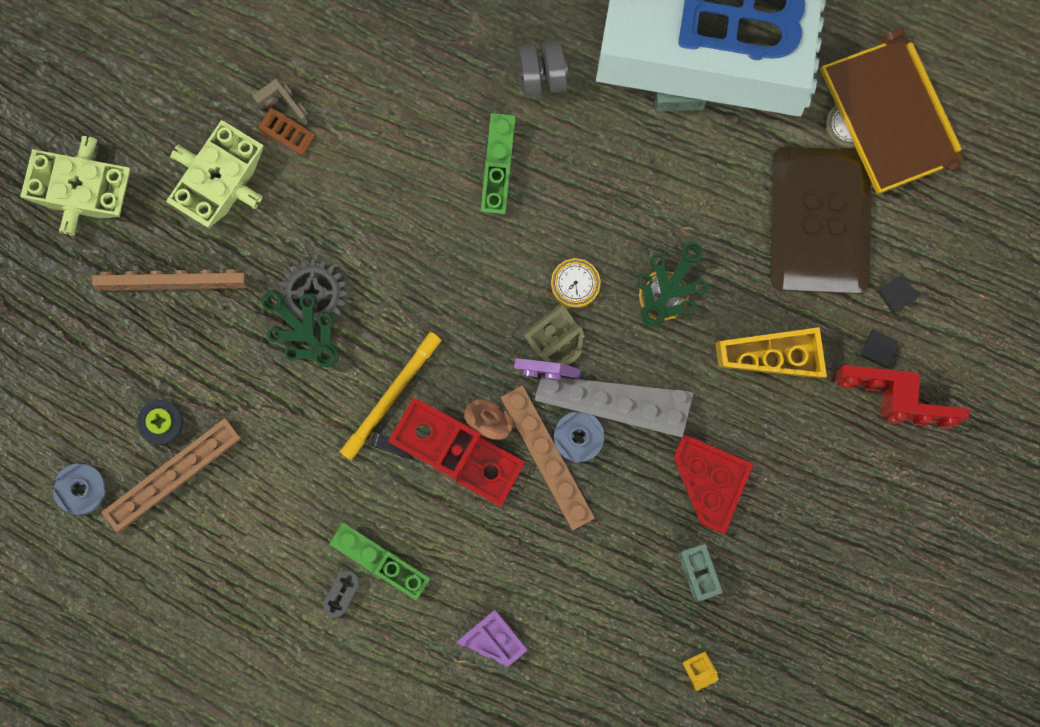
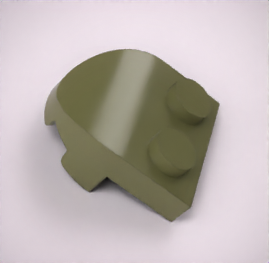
M562 304L558 305L522 333V336L535 354L545 362L568 365L574 362L582 353L583 330L581 326L576 324Z

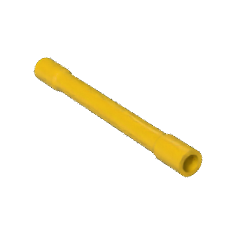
M429 332L405 368L358 430L352 434L340 450L343 456L350 461L356 456L370 433L425 360L432 355L442 340L437 335Z

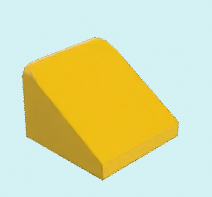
M706 652L682 662L696 691L719 680L717 671Z

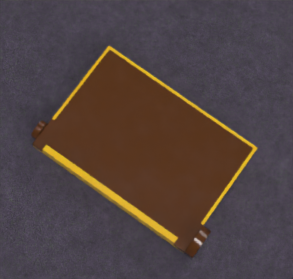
M898 28L884 35L881 38L882 45L820 68L877 194L944 168L947 169V172H951L961 167L960 162L964 160L960 152L962 150L915 47L913 43H909L903 28Z

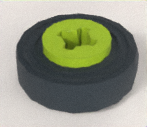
M154 400L147 403L140 410L137 417V428L140 435L147 442L154 445H166L173 442L180 435L183 429V417L181 411L173 403L166 400Z

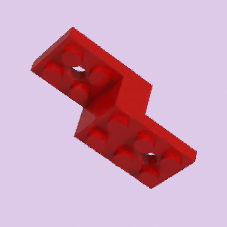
M843 365L833 375V383L840 384V388L855 389V386H863L866 391L878 392L882 388L881 418L888 419V423L902 424L903 420L913 421L915 426H928V423L938 424V428L953 429V426H958L961 422L969 419V409L919 404L920 373Z
M415 397L412 398L388 440V443L432 466L437 473L499 507L504 503L525 465V462L482 439L479 432ZM421 425H426L431 429V434L426 439H420L416 435V430ZM487 466H495L498 469V476L495 479L490 480L484 476L483 471Z

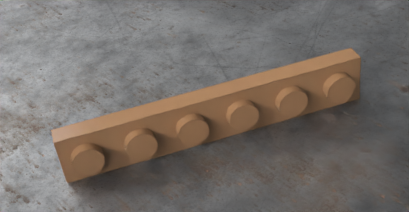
M236 269L226 270L225 273H216L214 270H201L200 274H191L187 270L175 271V274H165L164 271H151L150 275H140V272L127 271L125 275H115L114 272H100V275L92 276V286L97 291L247 288V277L240 270Z
M523 385L501 396L502 403L512 418L515 427L571 530L573 531L594 520L592 512Z
M224 418L101 513L117 533L121 532L240 441V436Z

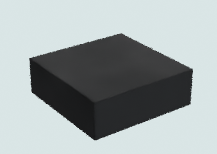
M903 274L878 290V293L893 314L918 298Z
M872 330L860 357L887 368L899 341Z

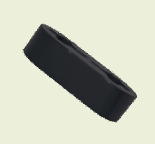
M376 432L371 433L368 445L393 455L413 460L414 456L388 443L390 437Z

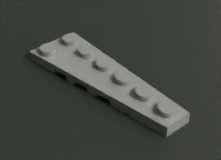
M542 375L535 401L683 437L693 392L561 377L560 380L545 378Z

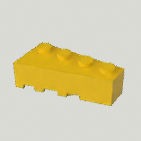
M820 327L715 343L719 368L812 378L827 377Z

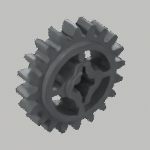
M314 260L311 261L310 267H307L305 262L301 261L302 268L300 270L293 265L292 270L294 274H284L288 282L279 283L285 289L284 291H279L283 298H285L283 303L302 322L303 313L295 306L293 300H300L306 293H312L313 286L317 292L315 295L317 304L313 307L314 328L318 316L325 311L341 316L338 307L344 308L346 303L340 299L348 297L347 292L341 290L347 286L345 282H338L342 278L341 273L333 275L335 272L334 266L325 270L326 264L324 261L320 263L319 267L316 266ZM318 277L327 280L333 290H326V288L320 286ZM308 278L304 286L295 289L300 281ZM306 297L305 302L311 305V299ZM331 300L325 309L317 312L322 303ZM323 316V321L326 319L329 321L327 316Z

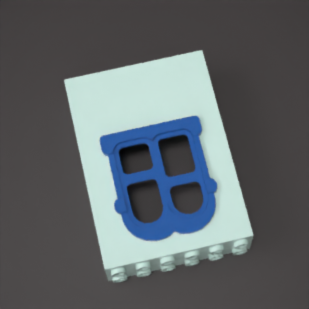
M610 0L596 82L801 117L804 108H809L811 95L815 93L817 79H813L814 73H817L819 58H816V52H819L821 46V38L818 37V32H821L824 17H820V14L824 11L826 0H786L785 8L777 13L755 10L753 7L754 0H744L742 7L709 3L703 0ZM700 12L722 14L728 17L725 39L700 36L697 33ZM745 18L774 24L781 31L782 39L777 45L772 47L741 43L737 41L739 20Z

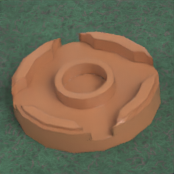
M473 400L464 411V418L468 425L485 437L501 440L507 438L513 429V420L509 413L506 411L502 413L498 410L500 406L488 400Z

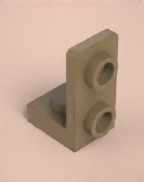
M275 79L252 95L255 104L261 111L265 108L273 107L278 102V98L281 97L303 126L307 124L305 117L308 114L300 102L294 103L291 99L293 94L285 83L281 85Z

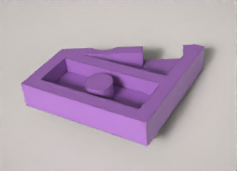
M515 358L514 368L522 370L524 376L538 377L539 373L545 374V378L560 380V377L580 379L581 369L561 363Z
M496 609L457 641L459 645L475 650L479 654L490 657L507 667L528 650V647Z

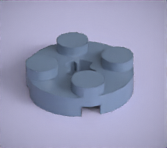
M572 412L565 415L557 423L554 432V444L563 458L573 463L587 462L593 459L600 452L604 442V430L599 420L593 415L582 412ZM578 430L580 433V431H583L585 433L583 437L585 442L579 444V442L575 443L572 440L574 438L573 432Z
M69 465L62 469L55 479L53 496L56 503L61 509L74 515H86L95 511L106 498L107 490L104 477L97 469L89 465ZM77 483L80 485L85 484L86 489H84L85 493L82 496L80 494L75 495L73 490H76L74 486Z

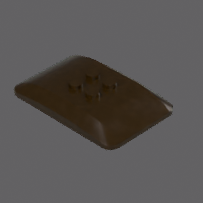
M786 146L778 148L772 158L771 284L781 291L845 294L864 292L869 286L871 180L857 150Z

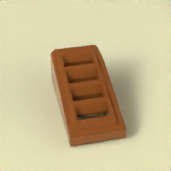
M273 108L269 109L259 125L261 134L301 156L305 154L315 137L313 133ZM274 120H277L273 129H269L273 124ZM284 124L286 128L280 136L278 132ZM292 129L295 130V133L293 134L292 138L290 139V141H288L287 137L289 136L290 132L292 131ZM301 134L304 135L299 146H296L295 143Z

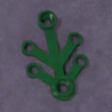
M689 242L684 246L682 250L683 259L669 281L664 266L666 262L664 255L661 253L652 255L650 265L655 269L661 293L656 302L651 289L652 277L644 273L637 280V285L642 289L645 306L641 311V320L646 326L655 328L660 326L666 317L680 314L690 316L693 314L695 304L691 300H684L680 305L665 307V305L671 298L694 293L701 296L708 290V284L703 279H698L691 284L678 286L690 265L698 262L703 255V249L699 243ZM689 250L695 251L696 257H689L687 252ZM656 257L660 258L662 264L656 265L653 259ZM642 278H647L649 280V284L644 286L641 284L640 280ZM696 284H703L705 289L698 291ZM689 304L692 310L690 312L684 311L683 305ZM649 312H656L658 317L650 319Z
M270 290L266 292L261 298L263 308L270 312L277 311L294 329L283 330L279 326H274L267 332L268 339L274 343L280 340L307 342L313 349H301L297 344H292L285 349V357L291 361L296 359H314L322 367L333 366L339 358L337 348L331 344V325L335 320L334 315L329 311H325L318 316L317 322L321 326V338L319 340L314 335L313 307L317 304V298L314 294L306 293L300 298L303 313L302 322L283 303L284 298L279 291ZM272 295L277 298V304L272 302ZM306 297L311 299V305L305 302ZM323 316L329 318V323L323 321ZM273 330L279 333V338L273 336ZM290 349L296 351V356L291 355ZM324 350L330 353V358L324 356Z

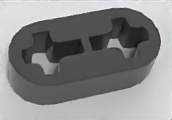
M343 571L337 576L324 601V610L329 616L341 617L347 611L360 584L356 574L351 571ZM350 575L352 576L351 581L355 584L353 588L348 587L343 594L341 590L344 584L341 582V579H347ZM339 595L343 596L340 601V605L343 606L342 610H336L332 613V607L329 605V602H335Z

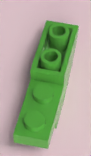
M491 113L481 212L506 213L516 116Z
M343 522L328 543L414 600L418 599L430 578Z

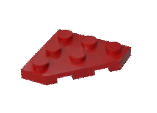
M683 434L673 457L675 465L700 525L724 535L754 464Z

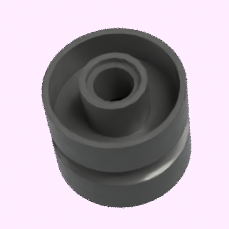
M560 40L543 42L542 56L539 57L534 43L517 46L524 97L541 95L542 81L546 82L550 94L566 92L568 68L566 55L562 51Z

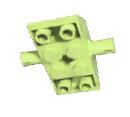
M223 120L220 121L199 154L195 155L178 144L175 147L177 152L173 150L171 158L188 167V170L166 202L207 228H210L224 217L237 198L253 209H256L258 207L256 203H260L263 196L248 188L246 184L254 174L264 146ZM218 174L221 175V178H220V179H219V178H216V177L213 179V177H214L215 175H218Z
M82 136L78 156L76 157L32 149L20 197L50 209L64 211L59 228L60 233L66 235L69 233V235L74 236L79 215L96 218L120 217L131 169L93 161L97 143L95 138L89 137L87 139V136Z

